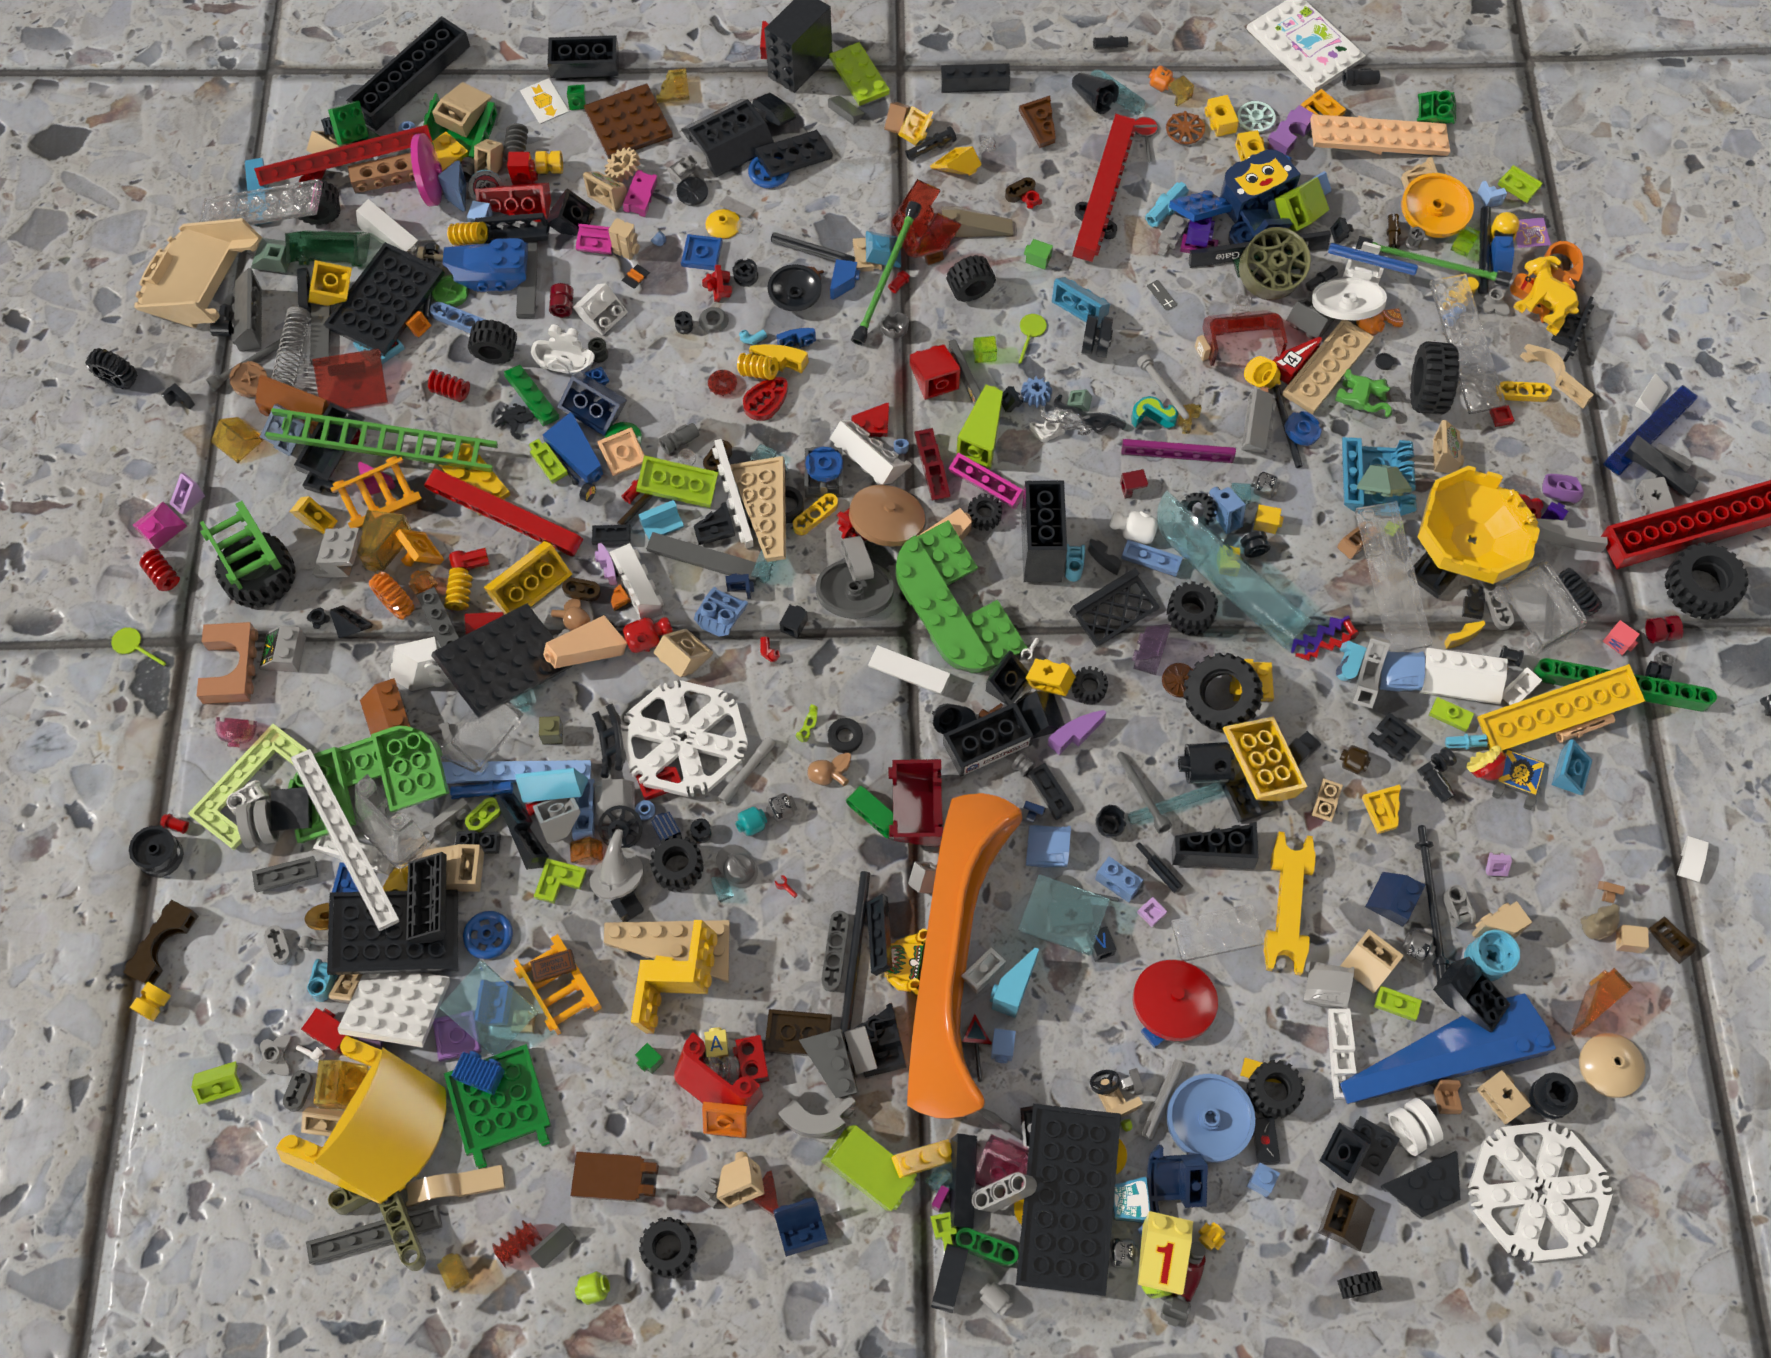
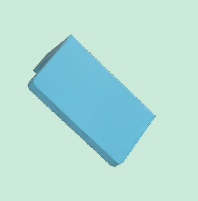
M674 500L639 514L641 525L649 540L652 532L666 535L684 527Z

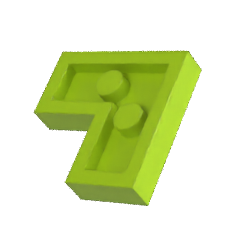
M547 858L534 898L555 904L561 885L581 890L587 869Z

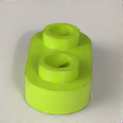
M490 797L485 799L466 816L465 825L469 831L476 830L477 832H482L500 816L501 810L496 798ZM490 808H495L493 812H489ZM476 821H480L478 826H474Z

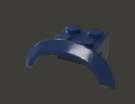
M1157 1145L1149 1155L1147 1168L1150 1211L1160 1213L1158 1201L1181 1200L1185 1208L1207 1207L1208 1165L1202 1155L1163 1156L1164 1147Z

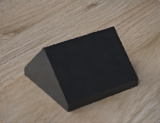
M1012 651L1007 652L988 677L985 690L1007 706L1015 702L1028 684L1026 679L1028 670Z
M1035 691L1016 703L1033 734V739L1052 734L1065 725L1054 693Z
M1339 1122L1319 1161L1351 1184L1371 1146V1140L1366 1135Z

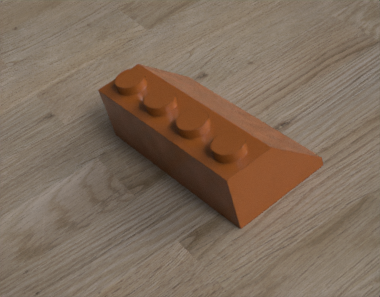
M264 375L259 377L255 403L259 408V412L265 416L270 415L274 404H279L290 411L323 415L329 406L326 399ZM311 422L309 430L311 434L319 422Z
M395 678L375 684L360 699L370 735L395 726L411 727Z

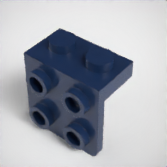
M1243 209L1240 212L1243 221L1248 225L1254 237L1265 229L1273 227L1289 229L1293 224L1290 218L1272 219L1265 209Z
M805 1198L790 1205H783L773 1211L786 1257L829 1244L816 1198Z

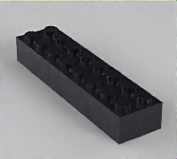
M441 16L346 100L347 104L359 101L365 124L375 131L378 130L470 47L467 33Z

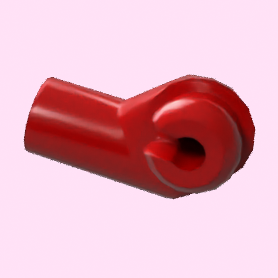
M761 637V656L770 662H776L780 657V652L770 648L769 637Z

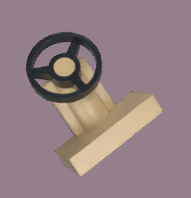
M1101 1070L1091 1077V1089L1098 1094L1106 1112L1120 1113L1122 1118L1142 1107L1143 1103L1139 1096L1128 1102L1125 1101L1119 1089L1120 1077L1117 1072ZM1104 1074H1110L1108 1077H1104L1100 1079V1081L1094 1082V1080L1097 1077ZM1114 1076L1117 1077V1083L1115 1081L1112 1082Z

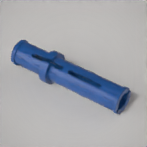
M489 781V783L452 786L450 788L451 799L513 794V782L494 783V781Z

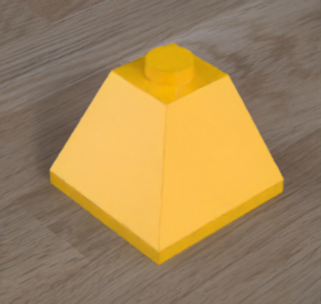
M973 146L954 148L931 164L930 167L935 170L960 175L968 174L970 176L976 173L977 168L982 164Z

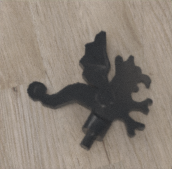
M517 403L513 404L515 407L508 410L509 406L506 404V406H503L505 412H502L499 408L496 411L497 415L503 416L496 420L497 423L494 427H502L508 423L511 426V435L514 439L519 440L521 435L515 433L518 429V423L533 421L535 415L533 413H526V407L517 405Z

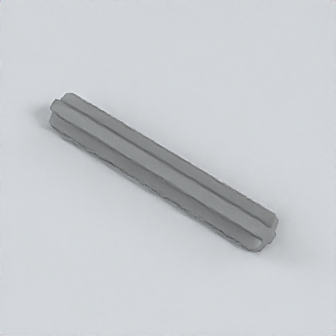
M1175 1059L1144 1124L1141 1135L1146 1139L1151 1140L1182 1075L1185 1064L1180 1060Z

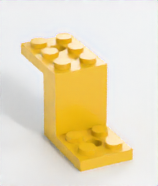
M694 920L688 961L640 960L631 1023L646 1034H654L655 1027L658 1025L657 1011L661 1004L660 993L708 994V988L712 983L711 967L714 966L715 962L713 955L714 946L717 945L718 939L716 932L703 920Z

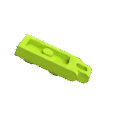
M538 438L529 443L532 449L529 451L531 456L552 484L568 475L567 470L546 442L542 443Z

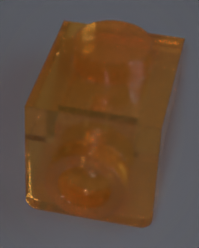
M587 837L570 842L571 862L577 864L590 859L603 860L602 841Z

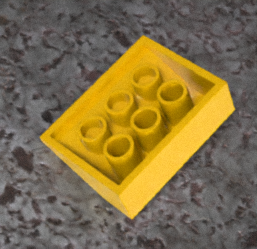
M1274 716L1224 726L1223 730L1256 800H1288L1296 798L1307 788L1305 780Z

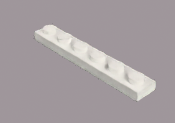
M722 439L714 441L715 448H712L714 458L719 459L720 462L717 465L720 476L724 475L725 481L722 483L725 493L729 492L730 498H728L730 509H734L736 514L733 515L734 523L741 530V532H738L740 542L745 543L746 549L754 547L753 538Z

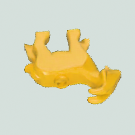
M1555 256L1539 257L1525 264V269L1529 272L1528 276L1534 274L1536 279L1528 296L1516 302L1513 308L1521 313L1526 308L1529 312H1532L1540 302L1548 309L1553 310L1554 313L1546 315L1543 321L1549 324L1546 330L1556 336L1565 322L1566 315L1579 312L1577 308L1579 305L1578 296L1568 283L1560 282L1553 278L1551 274V267L1558 270L1557 265H1560L1561 261Z

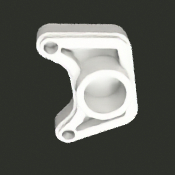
M1056 411L1053 414V418L1046 420L1044 424L1031 422L1029 429L1041 442L1045 443L1065 434L1066 426L1061 413Z

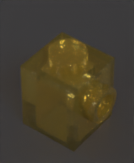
M450 1253L441 1259L442 1262L437 1264L447 1289L452 1292L473 1281L462 1256L458 1253L455 1255Z

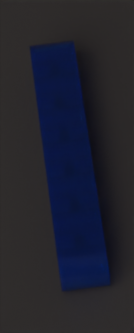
M1682 385L1606 459L1603 465L1617 476H1620L1634 462L1625 457L1624 454L1636 436L1639 435L1651 445L1694 403L1698 395Z

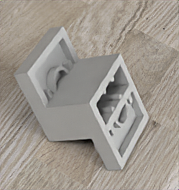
M360 528L326 529L313 575L316 578L349 577L363 531Z

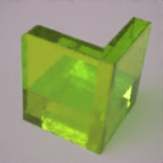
M995 336L973 338L975 363L997 361Z

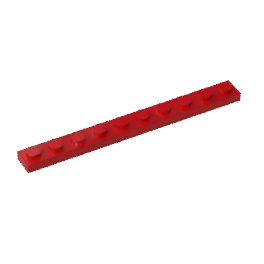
M423 125L257 167L254 170L259 185L262 186L411 148L412 137L415 134L424 133L431 142L433 141L428 125Z

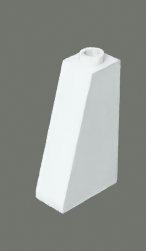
M369 199L356 210L357 227L382 244L386 242L412 255L417 253L418 240Z

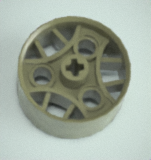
M1273 227L1261 231L1248 244L1240 258L1239 274L1242 283L1248 291L1261 299L1278 300L1288 296L1308 274L1311 263L1309 248L1303 238L1290 229ZM1272 239L1274 246L1266 247L1265 240ZM1284 249H1288L1291 255H1287ZM1254 255L1259 256L1261 261H1256ZM1291 266L1300 269V275L1291 273ZM1255 273H1258L1264 279L1262 283L1254 277ZM1275 278L1281 279L1282 284H1278Z

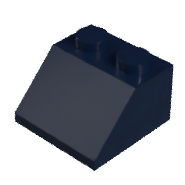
M1382 872L1365 907L1403 927L1409 920L1424 890L1425 884L1408 875Z

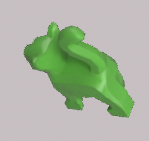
M1347 369L1342 385L1353 389V391L1348 393L1345 389L1340 388L1335 401L1349 405L1355 410H1365L1372 413L1384 409L1385 417L1391 416L1393 412L1392 407L1385 403L1387 401L1386 394L1390 390L1387 380L1385 378L1372 380L1366 376L1353 375L1351 370ZM1372 393L1385 402L1371 406L1369 404V396Z

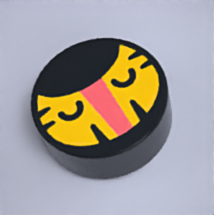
M589 482L585 483L580 490V499L590 502L595 495L596 486Z

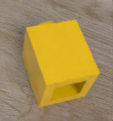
M1259 504L1253 530L1276 534L1278 527H1282L1284 519L1283 516H1280L1281 508Z

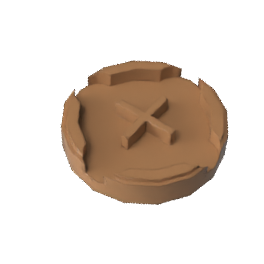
M252 361L241 362L231 370L229 375L230 385L240 396L255 397L260 375L267 376L266 371L258 363Z

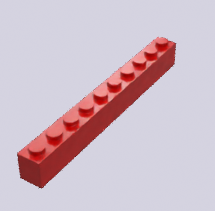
M1115 113L1072 257L1093 262L1094 256L1099 255L1101 245H1098V242L1103 241L1105 232L1102 229L1107 228L1109 218H1106V216L1111 215L1113 208L1110 202L1115 201L1117 192L1114 189L1119 188L1121 179L1118 176L1123 175L1125 166L1122 163H1126L1129 155L1126 149L1130 150L1133 141L1130 137H1134L1137 128L1134 127L1135 119Z

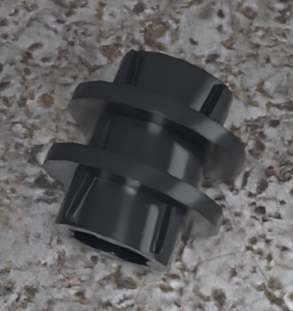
M1552 1072L1544 1074L1533 1082L1529 1089V1101L1537 1114L1546 1119L1555 1120L1563 1118L1575 1109L1578 1103V1092L1570 1078L1563 1074ZM1550 1093H1554L1557 1099H1553Z

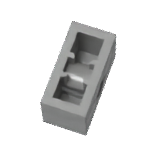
M1664 477L1643 479L1637 486L1635 491L1636 497L1640 500L1643 515L1675 507Z

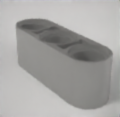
M856 536L841 539L842 552L853 581L873 579V566L862 537Z
M1013 1173L977 1190L972 1196V1204L978 1210L989 1213L996 1212L1032 1195L1037 1187L1036 1180L1032 1176L1023 1173Z

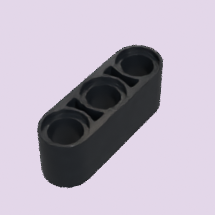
M947 1243L931 1308L953 1314L969 1249Z

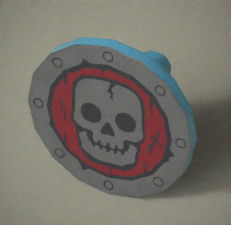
M481 170L471 176L468 190L470 196L476 201V188L504 185L498 174L491 170Z

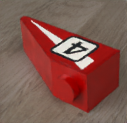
M1317 337L1283 351L1279 357L1276 356L1273 361L1280 370V380L1289 385L1320 347L1323 338Z

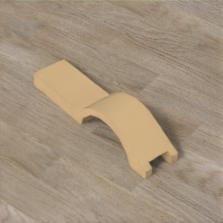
M1527 344L1524 347L1527 353L1523 352L1520 355L1527 363L1540 361L1547 364L1555 373L1556 381L1554 385L1582 408L1589 404L1594 394L1565 371L1563 359L1557 353L1531 344Z
M498 1165L462 1173L433 1175L407 1183L404 1188L408 1193V1202H405L406 1207L417 1206L425 1201L441 1197H463L504 1189L503 1166Z

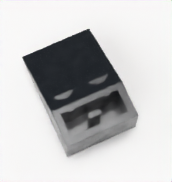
M1470 957L1452 962L1433 989L1447 1006L1489 1032H1493L1510 1006L1507 999Z

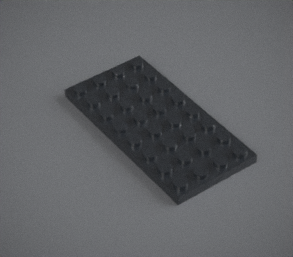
M1033 1103L1026 1175L1035 1178L1037 1187L1032 1195L1024 1198L1016 1286L1106 1297L1121 1120L1120 1113Z

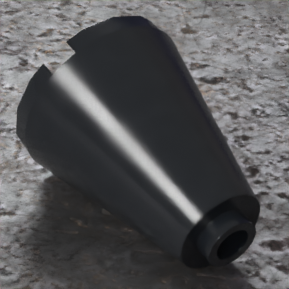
M1078 73L1072 79L1073 89L1098 114L1108 112L1111 109L1109 106L1112 102L1115 103L1117 101L1119 87L1112 80L1085 73Z

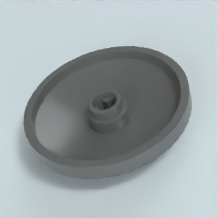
M842 560L829 565L820 573L816 582V595L820 604L827 611L837 616L850 619L867 618L882 612L889 606L893 598V580L884 568L871 562L874 578L854 582L846 560Z

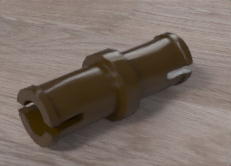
M1393 214L1388 215V229L1386 230L1388 247L1393 248V244H1395V248L1399 249V235L1401 234L1399 215L1395 214V219L1393 220Z

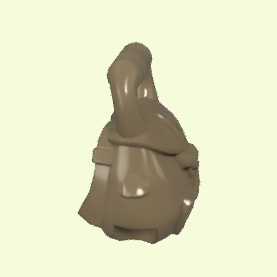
M1618 904L1602 906L1598 909V913L1592 914L1589 917H1582L1580 921L1585 935L1589 939L1601 940L1614 934L1620 923V906Z

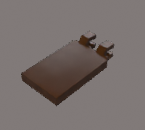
M576 1152L570 1196L574 1198L637 1202L640 1196L655 1197L656 1187L654 1185H641L643 1174L658 1175L659 1165L657 1163L644 1162L641 1156Z

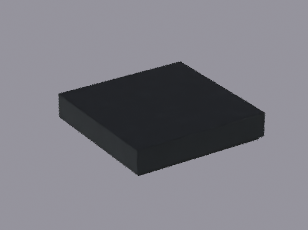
M305 787L271 790V831L312 828V800Z

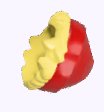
M1493 746L1487 752H1477L1476 757L1472 756L1466 767L1476 778L1489 781L1498 780L1503 775L1507 757L1500 746Z

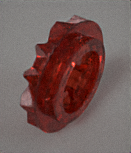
M728 370L715 371L708 378L710 392H713L716 396L722 395L724 397L726 394L731 395L732 391L736 390L737 378ZM719 380L722 381L723 383L726 382V387H725V386L723 387V385H720V384H719Z

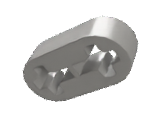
M276 925L267 928L264 937L270 957L279 965L288 963L291 960L292 952L286 933ZM274 932H277L279 934L277 935V943L273 938H271L273 937ZM278 948H280L283 952H286L283 954V958L281 959L278 957Z

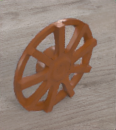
M1184 111V113L1173 114L1166 124V131L1168 136L1177 143L1193 144L1203 137L1205 123L1199 118V115ZM1184 116V121H1181L1178 117ZM1187 117L1192 118L1189 122L1187 121ZM1175 119L1179 124L1171 122ZM1196 120L1199 122V124L1192 125ZM1169 127L1178 128L1174 131H1169ZM1193 128H1201L1202 132H1199ZM1179 133V140L1175 139L1173 135ZM1191 133H1194L1199 137L1193 140ZM1183 136H1188L1190 141H1182Z

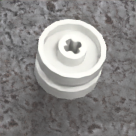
M1418 1098L1407 1102L1404 1105V1109L1399 1107L1388 1114V1120L1394 1134L1400 1138V1144L1411 1155L1417 1156L1427 1149V1145L1433 1146L1443 1140V1132L1437 1118L1431 1109Z

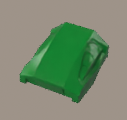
M1444 90L1441 92L1431 91L1418 94L1419 109L1417 122L1456 123V98L1454 92Z

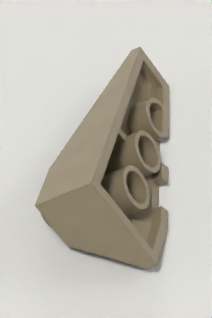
M960 206L941 207L942 238L1013 236L1012 219Z

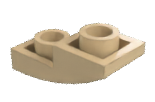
M1323 778L1311 816L1332 822L1343 785Z

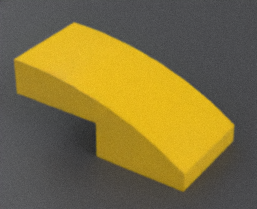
M1485 621L1467 623L1461 632L1449 634L1444 642L1446 649L1460 646L1475 638L1485 626Z

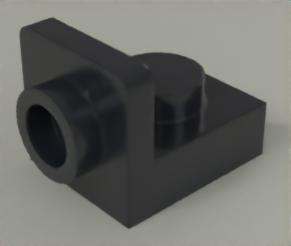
M176 383L168 387L161 394L169 406L175 401L180 406L185 405L188 409L195 406L191 397Z

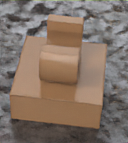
M1599 881L1597 889L1604 891L1602 901L1614 903L1616 894L1623 895L1625 887Z

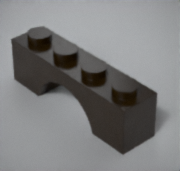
M171 899L169 904L165 905L162 909L161 916L157 922L153 923L150 927L149 934L145 940L141 941L138 945L137 952L133 958L126 963L123 973L143 985H146L147 982L154 985L163 972L158 962V952L161 945L173 935L187 934L199 916L193 910Z

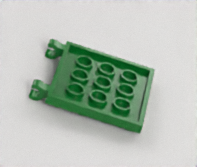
M527 1044L484 1059L485 1061L494 1059L500 1062L501 1067L505 1071L494 1095L455 1080L451 1076L454 1070L444 1073L465 1153L467 1156L473 1155L478 1169L488 1167L483 1151L531 1133H537L542 1147L550 1144L545 1128L551 1127V1122Z

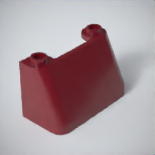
M941 759L892 760V767H888V779H893V825H889V837H894V841L940 847L943 835Z

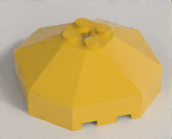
M1468 465L1435 480L1429 493L1417 537L1438 568L1491 584L1527 569L1533 559L1535 544L1540 529L1537 527L1538 521L1535 518V514H1532L1522 500L1518 491L1499 487L1503 479L1502 475L1490 471L1487 474L1476 471V467ZM1469 536L1477 539L1475 544L1468 542Z

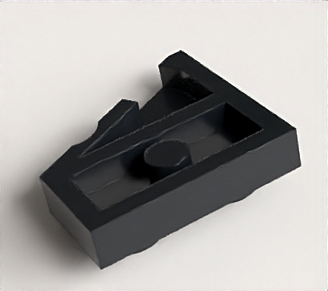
M723 502L721 507L714 513L711 511L706 515L705 519L700 520L693 526L698 545L735 536L726 502Z

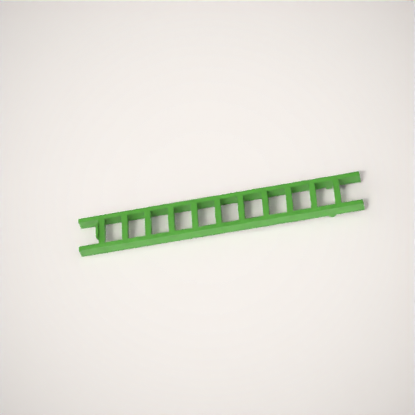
M272 408L271 412L274 416L284 417L281 427L283 434L266 432L265 434L266 438L270 440L385 457L397 456V458L402 457V459L487 472H493L492 465L477 463L480 446L498 448L497 441L276 408ZM293 418L305 420L302 437L289 435ZM312 421L324 423L320 440L308 438ZM330 424L343 426L339 442L326 441ZM349 427L362 428L358 445L345 444ZM368 429L381 431L377 448L364 446ZM387 432L399 434L395 451L383 449ZM405 435L418 437L415 454L401 452ZM424 438L437 439L434 456L420 455ZM443 440L456 442L452 459L439 457ZM461 443L474 446L471 462L458 460Z

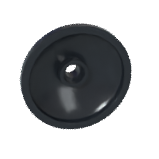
M792 264L779 268L771 275L767 290L770 300L777 307L786 311H802L813 306L818 301L822 286L819 276L811 268Z

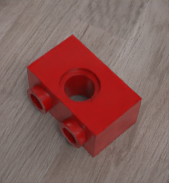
M530 152L508 153L507 168L512 185L534 184L535 181H538L535 161L531 158Z

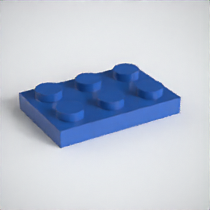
M1204 190L1201 193L1171 200L1169 208L1195 222L1231 212L1232 205L1226 199L1216 196L1212 191Z

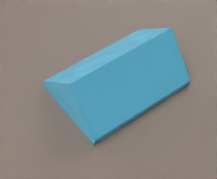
M575 768L515 774L523 802L581 797L588 782V777Z

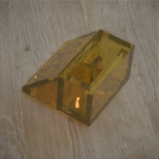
M319 1060L313 1104L320 1109H346L367 1075L368 1066L341 1060Z

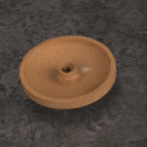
M873 485L860 490L853 497L849 509V518L854 529L865 539L882 546H903L911 537L921 534L925 523V513L919 501L905 490L890 485Z

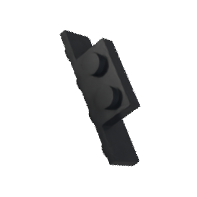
M1592 296L1588 299L1582 314L1569 313L1566 315L1565 322L1560 331L1551 338V341L1568 347L1563 359L1564 362H1567L1569 356L1573 357L1578 346L1575 343H1579L1583 335L1581 328L1585 329L1589 320L1586 316L1587 314L1590 315L1594 308V304H1591L1594 299Z

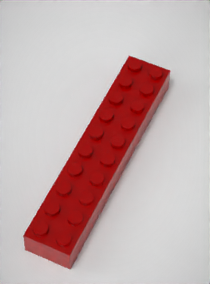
M1771 480L1607 526L1601 537H1607L1608 544L1605 548L1616 569L1680 552L1693 544H1696V546L1698 543L1708 544L1770 526Z

